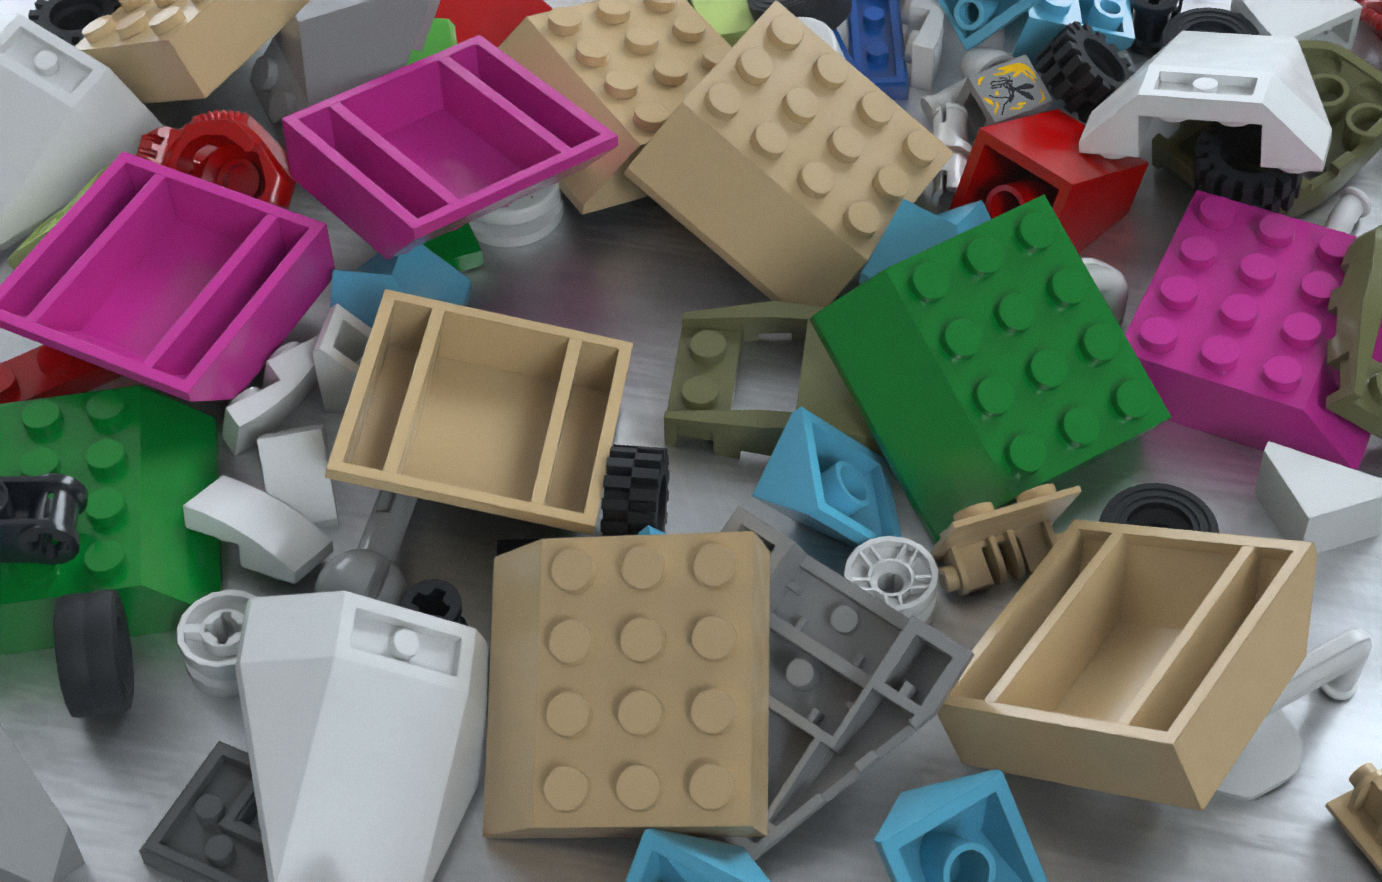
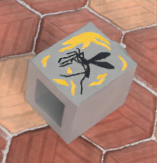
M1026 54L967 77L955 103L962 105L967 110V128L974 140L981 127L1048 111L1053 102L1050 87L1043 83L1041 79L1043 74L1034 69Z

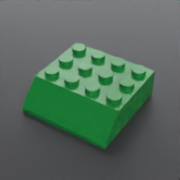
M1045 194L885 268L812 315L809 319L933 545L940 540V533L948 529L951 523L954 522L953 515L958 511L983 502H991L994 510L1012 505L1017 502L1016 497L1019 494L1040 485L1053 484L1142 438L1171 418L1169 411Z
M141 385L0 404V477L39 476L50 473L64 474L80 481L88 491L87 508L82 514L78 515L76 531L81 537L79 554L75 559L56 565L38 562L0 563V656L55 648L54 612L56 601L59 597L67 594L90 593L105 589L117 590L124 605L130 637L177 631L182 614L196 600L210 593L223 591L221 540L185 528L183 512L184 504L219 479L218 425L216 418ZM50 493L48 498L53 500L54 494ZM53 539L52 544L56 545L58 541Z

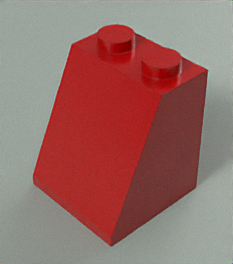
M1055 109L979 128L949 210L982 200L990 218L993 219L1045 194L1079 254L1129 213L1149 162L1140 157L1126 156L1120 159H1108L1100 154L1079 153V141L1086 125L1061 110Z

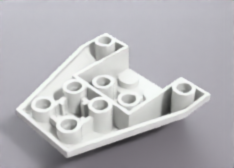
M20 13L0 16V252L31 234L41 223L62 210L100 170L112 163L123 151L136 156L142 135L148 134L159 127H164L109 67Z
M1181 31L1091 112L1079 141V153L1100 154L1108 159H1120L1126 156L1139 157L1153 117H1158L1166 122H1181L1187 119L1218 121L1230 127L1259 124L1262 125L1260 167L1279 168L1284 172L1294 174L1307 171L1323 172L1331 143L1332 129L1297 37Z
M348 591L253 597L246 603L235 671L268 882L433 881L486 768L490 645L476 628Z

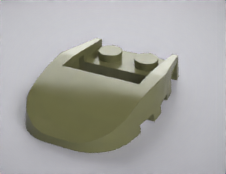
M1319 40L1298 41L1330 123L1332 137L1323 172H1318L1321 175L1310 181L1303 177L1298 199L1294 198L1293 206L1287 212L1280 207L1279 214L1292 218L1320 207L1351 180L1382 147V72L1348 49L1330 42ZM1190 119L1181 121L1180 128L1168 139L1158 133L1152 139V165L1157 169L1163 166L1167 167L1192 186L1195 151L1199 135L1203 130L1209 132L1210 124L1214 121ZM1253 163L1230 165V167L1248 173L1267 170Z
M1379 225L1355 238L1353 243L1348 246L1340 266L1345 273L1344 280L1340 287L1331 291L1328 311L1337 316L1336 336L1327 341V364L1340 371V389L1326 397V408L1382 439V364L1372 359L1382 319V225Z
M767 301L682 313V329L668 408L664 413L665 445L677 447L679 436L694 437L713 441L715 455L740 459L741 451L771 456L793 412L733 410L743 343L758 341V335L763 333H792V340L805 341L796 410L800 407L805 408L886 459L809 320L812 315L822 310L823 307L783 301Z

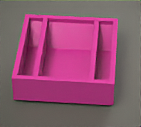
M481 35L282 118L291 178L386 260L407 253L413 248L449 231L459 229L464 224L494 210L506 207L537 190L556 184L561 179L585 169L618 146V135Z
M123 151L0 285V328L189 402L233 399L246 389L266 364L267 360H269L270 356L278 349L332 281V272L336 269L327 224Z
M1196 190L1125 333L1127 340L1171 415L1168 421L1263 452L1268 441L1358 471L1372 434L1326 408V397L1340 389V371L1327 364V341L1336 336L1337 316L1328 311L1331 291L1342 285L1345 273L1340 266L1348 246L1353 243L1357 236ZM1382 319L1372 359L1381 364Z

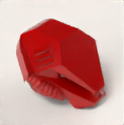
M224 109L221 111H208L206 114L201 113L199 116H193L190 123L185 124L180 129L167 126L159 127L148 134L142 135L136 156L287 210H289L296 187V181L291 178L287 152L246 112L241 114L240 111L233 112V110L226 111Z

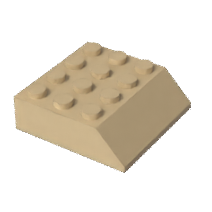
M119 0L121 7L111 15L102 16L89 23L82 30L85 38L74 47L109 67L143 104L203 99L209 96L283 28L310 0Z
M595 0L570 7H558L549 12L528 16L498 48L618 135V146L585 169L558 182L559 188L578 211L584 215L648 196L623 173L679 104L732 47L687 0Z
M775 0L679 104L623 174L770 300L825 308L831 304L869 260L902 200L905 199L914 203L954 152Z
M385 289L326 467L325 478L593 535L603 491L604 475H606L607 458L610 457V448L613 443L633 343Z
M1074 519L971 652L975 656L937 712L961 763L968 766L989 770L997 769L1004 773L1203 811L1306 657L1317 551L1314 543Z
M754 531L546 538L494 557L483 817L484 838H642L644 830L649 828L694 837H768L770 551Z

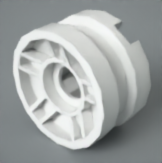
M883 536L869 539L853 550L846 560L844 578L908 618L914 615L928 625L934 619L939 570L934 557L921 544L904 537ZM891 589L893 593H886L884 590Z
M225 590L210 593L196 600L182 614L177 626V643L184 657L187 673L196 688L210 696L222 698L239 697L235 665L246 603L255 597L248 592Z

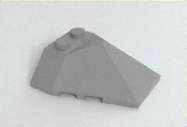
M310 0L273 37L264 55L260 56L254 63L250 78L252 87L281 146L287 151L282 118L405 67L412 49L422 52L441 0Z
M737 506L721 532L754 531L770 551L768 837L721 838L729 844L744 847L753 860L756 861L934 718L975 655L914 615L908 618L806 554L788 536L740 506Z

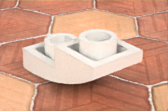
M905 0L902 11V24L909 25L905 61L911 63L910 87L931 92L941 63L944 11L938 0Z
M319 335L301 344L298 341H293L278 348L266 362L262 390L259 387L249 388L233 398L228 407H226L222 438L235 456L255 445L257 439L262 434L271 433L279 427L301 405L318 379L312 353Z
M224 475L183 505L185 528L216 537L221 541L238 544L241 567L269 575L276 580L295 584L333 552V541L300 513L271 495Z

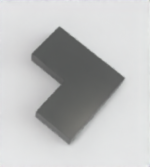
M218 741L139 850L144 864L183 882H268L261 831L250 826L258 811L249 754Z

